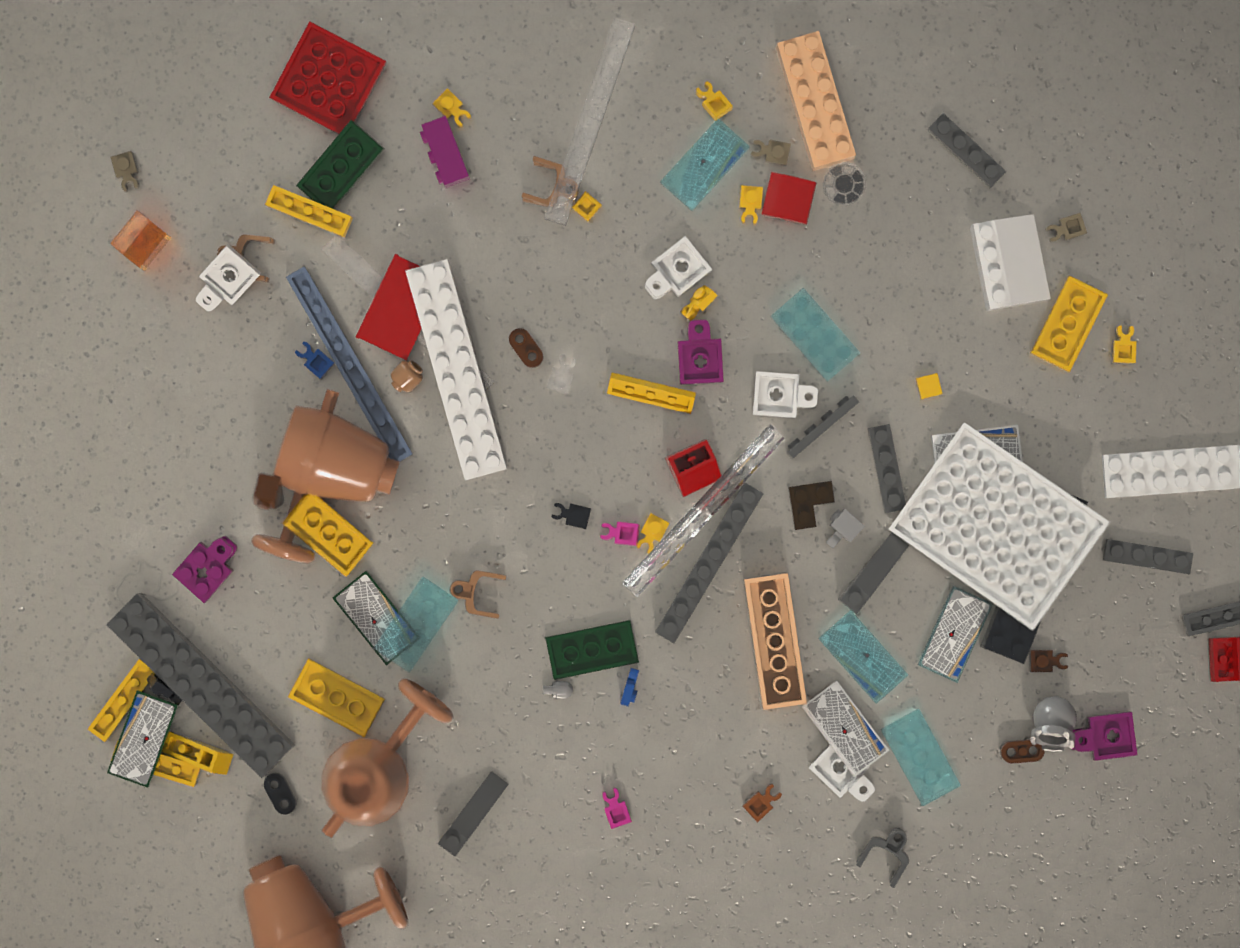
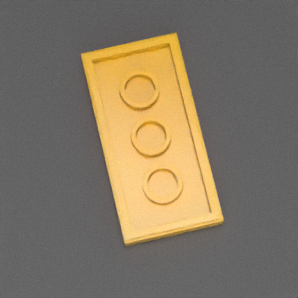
M1069 275L1030 354L1070 372L1108 294Z
M311 494L304 495L282 522L286 528L345 577L349 575L373 544L371 540L319 496Z
M310 658L306 661L288 695L290 699L364 738L385 701V698Z

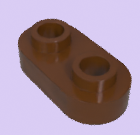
M514 329L509 335L510 345L527 367H538L543 361L542 351L525 329ZM522 335L524 337L523 342L517 343L516 337ZM535 353L536 359L531 361L528 359V355Z
M1030 739L1008 741L1000 749L1002 759L1012 764L1037 762L1045 754V750H1042V745L1037 743L1033 745ZM1032 746L1036 747L1034 754L1029 753V748ZM1009 748H1013L1015 750V753L1012 756H1009L1007 754Z

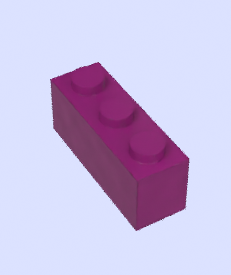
M446 116L422 124L423 131L420 132L423 143H428L431 151L427 153L431 163H436L439 171L435 172L439 184L444 183L445 188L469 180L468 172Z

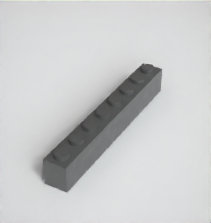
M747 483L742 485L655 633L672 643L676 642L764 493Z

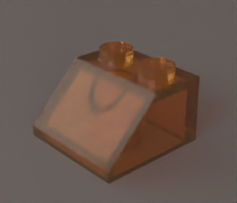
M137 210L110 244L136 266L145 271L170 240L171 236Z

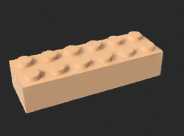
M819 31L777 43L776 51L812 171L853 160L856 157V153Z
M788 573L743 579L762 709L767 710L807 704Z

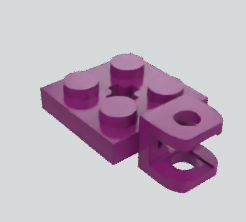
M707 320L690 321L688 324V341H678L680 385L724 382L721 339H711L710 326ZM695 326H702L703 331L701 333H697L695 331ZM699 355H702V358L707 360V363L703 364V368H699L698 364L694 363V360H697Z
M227 536L216 539L209 547L203 542H199L172 575L198 599L206 603L234 571L226 563L236 553L237 545ZM205 567L208 576L206 578L204 576L200 577L198 575V568L203 569Z
M1131 711L1087 717L1089 728H1078L1072 731L1075 735V745L1072 749L1079 752L1092 751L1094 761L1138 755ZM1111 730L1118 734V737L1114 738V742L1107 738V734ZM1082 737V742L1079 744V738Z

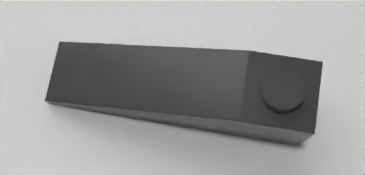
M891 532L838 600L857 614L909 545Z
M491 771L440 839L438 845L456 857L509 784Z

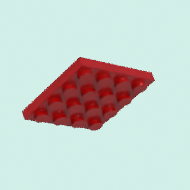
M309 21L269 98L339 134L350 120L356 122L387 62Z

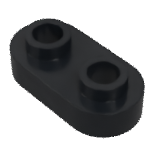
M280 773L268 775L264 780V789L274 808L280 814H290L296 808L297 801L285 777ZM272 781L278 782L277 788H272ZM287 800L288 807H282L281 801Z

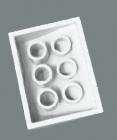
M1034 214L991 220L970 226L986 312L1051 299Z

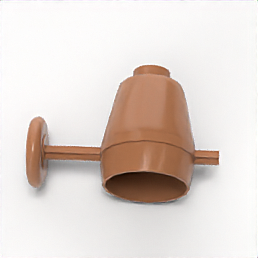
M327 389L320 410L296 406L292 413L273 476L281 477L282 486L295 491L288 514L306 494L319 496L320 498L359 502L373 500L377 491L390 494L400 461L388 458L389 446L386 442L340 416L333 414L339 396L338 392ZM283 526L280 538L262 534L254 535L252 538L254 547L277 557L302 563H311L315 559V553L312 550L293 543L295 534L285 526Z
M401 679L399 681L398 687L400 692L415 705L387 743L378 739L358 738L344 743L329 756L322 771L321 785L326 804L334 812L322 829L327 836L332 838L344 821L352 825L373 826L387 821L402 807L408 794L409 773L404 759L397 752L398 748L425 712L442 723H450L453 720L452 711L442 701L417 683L409 679Z
M281 855L248 870L253 882L244 888L243 894L254 948H346L340 928L384 908L397 928L404 929L408 925V917L401 896L389 873L383 867H378L374 871V880L380 896L337 916L334 915L302 868L296 864L286 867Z

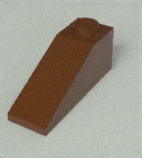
M259 473L253 494L254 505L263 510L277 509L283 505L284 495L281 477Z

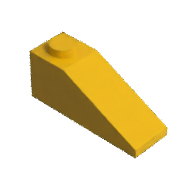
M169 731L162 751L210 773L227 775L234 755L218 747Z

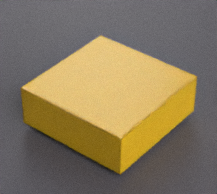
M585 191L572 206V209L589 222L601 208L602 204Z
M937 373L916 378L921 399L943 394Z

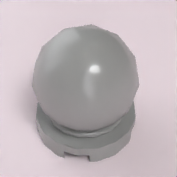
M1058 696L1046 697L1035 708L1033 721L1036 728L1031 732L1030 741L1033 745H1036V743L1042 745V750L1063 752L1064 747L1068 746L1072 749L1075 745V735L1072 731L1077 721L1076 711L1065 698Z

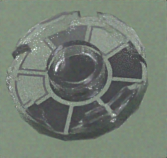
M852 163L834 164L827 170L823 178L825 195L831 202L837 205L847 206L854 204L862 197L866 189L864 173L858 166Z

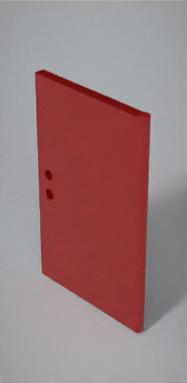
M395 254L355 337L407 361L422 327L406 270L421 266Z

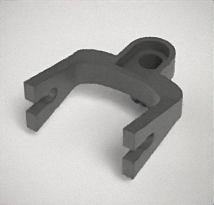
M894 828L886 840L881 837H872L856 860V865L858 867L862 866L873 847H880L893 853L901 861L900 867L890 880V886L894 888L909 864V857L902 850L907 842L906 833L900 828ZM900 834L901 838L895 840L894 836Z

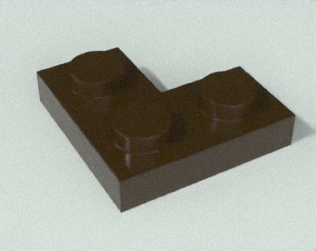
M832 481L788 487L794 530L817 527L813 505L835 502Z

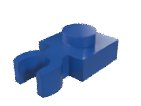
M303 342L302 344L307 348L306 353L301 354L296 350L295 354L300 358H306L307 361L304 366L319 379H322L335 363L319 349L313 353L311 345Z
M630 669L620 702L621 705L629 707L630 702H635L638 690H634L639 673L637 669Z

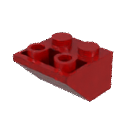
M703 439L665 457L682 497L722 479L717 460L707 439Z

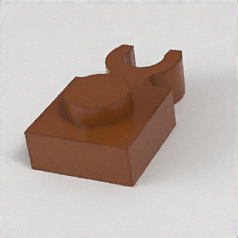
M769 784L766 787L763 796L758 791L742 805L757 823L773 809L770 802L776 801L782 796L780 792L775 796L770 795V790L774 787L773 784Z

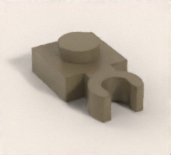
M754 140L753 145L760 146L761 150L759 152H751V156L758 158L764 155L766 156L765 162L783 166L787 165L790 143L769 140L767 146L760 140Z
M129 151L111 156L116 178L123 177L121 182L122 189L128 192L127 184L129 182H133L134 187L138 189L139 183L132 175L138 173L133 152Z
M1081 213L1058 220L1060 226L1050 225L1046 228V231L1054 230L1056 232V236L1049 239L1050 242L1057 241L1062 235H1064L1065 241L1087 234Z

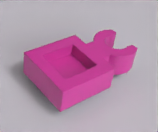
M617 522L616 528L608 523L602 524V527L609 528L610 532L606 536L600 535L601 539L608 541L615 538V544L638 545L639 524Z
M616 787L613 788L615 793L613 798H608L605 791L602 793L603 799L610 805L605 807L604 810L611 829L632 822L625 800L618 802L619 791Z

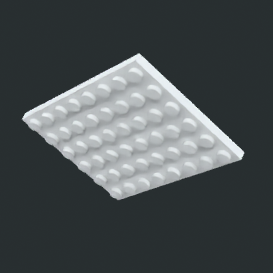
M964 422L894 520L889 530L1031 630H1034L1110 522Z

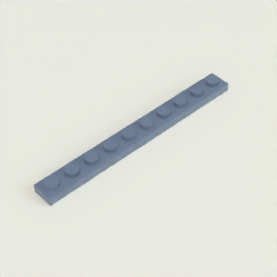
M304 266L286 276L377 437L388 444L389 458L401 462L413 455L306 267Z

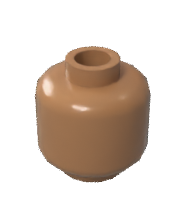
M404 360L391 372V379L393 381L391 384L399 392L402 390L412 392L422 381L423 370L413 360Z

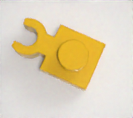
M706 81L704 86L708 91L703 92L698 87L696 88V95L700 99H705L702 102V106L717 121L731 111L733 105L720 90L714 93L712 91V84Z
M448 88L432 103L448 120L453 115L456 124L461 128L463 127V124L459 121L461 116L464 115L469 120L471 119L469 112L459 109L463 103Z
M741 185L739 208H745V212L741 216L742 223H745V217L748 215L753 217V224L757 223L758 216L755 213V209L761 210L763 187Z
M703 285L694 292L693 297L690 299L691 303L686 305L680 312L685 318L692 321L697 316V313L700 310L704 311L718 295L712 289Z
M1117 326L1116 334L1120 340L1113 341V363H1136L1137 341H1130V337L1134 334L1133 326H1129L1128 334H1123L1122 326Z
M650 513L641 530V533L646 536L638 542L637 548H640L641 544L646 542L649 544L647 553L650 554L654 547L653 541H661L669 522Z

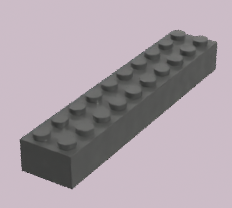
M137 593L106 624L261 778L266 776L295 746L142 593Z

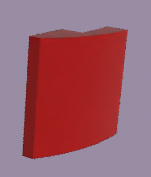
M771 172L762 215L807 225L817 183Z
M1240 637L1208 638L1211 682L1240 681Z

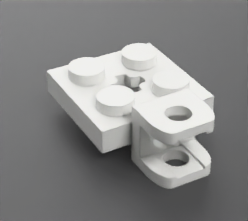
M684 236L651 263L657 272L646 281L645 289L653 299L663 297L671 289L679 297L710 273L712 268L687 237ZM679 261L680 263L686 262L687 266L685 269L687 271H677L678 265L676 263ZM653 284H658L660 289H654Z
M227 244L200 274L199 277L207 284L197 295L196 302L206 311L215 309L223 299L233 305L258 278L261 272ZM225 270L234 271L236 278L233 279L231 277L227 279L225 277L227 275Z
M756 371L753 415L796 418L797 408L810 409L817 406L818 389L813 386L799 385V374ZM774 389H779V393L783 395L778 398V401H774V398L770 397V392H774ZM806 394H811L813 396V399L811 401H807L804 396Z
M829 745L808 768L838 797L841 798L849 791L856 799L865 802L875 792L874 785L863 775L869 767L854 777L844 764L843 768L845 770L836 773L834 771V763L836 761L840 763L842 760L832 746ZM861 786H866L867 791L865 793L859 792Z

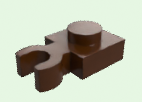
M1030 650V672H1053V666L1059 669H1067L1068 665H1061L1059 660L1061 657H1068V654L1058 653L1056 656H1053V650Z

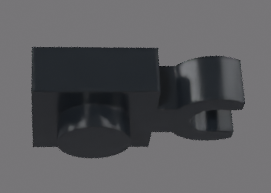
M560 503L554 504L555 507L561 509V514L558 516L552 514L551 517L553 519L567 518L566 525L587 529L591 508L570 503L569 509H565Z
M151 673L146 679L151 686L149 689L158 697L162 694L175 704L179 705L182 702V699L155 674Z

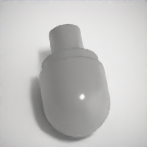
M556 681L552 683V686H543V694H552V697L556 699H566L573 694V686L566 681Z

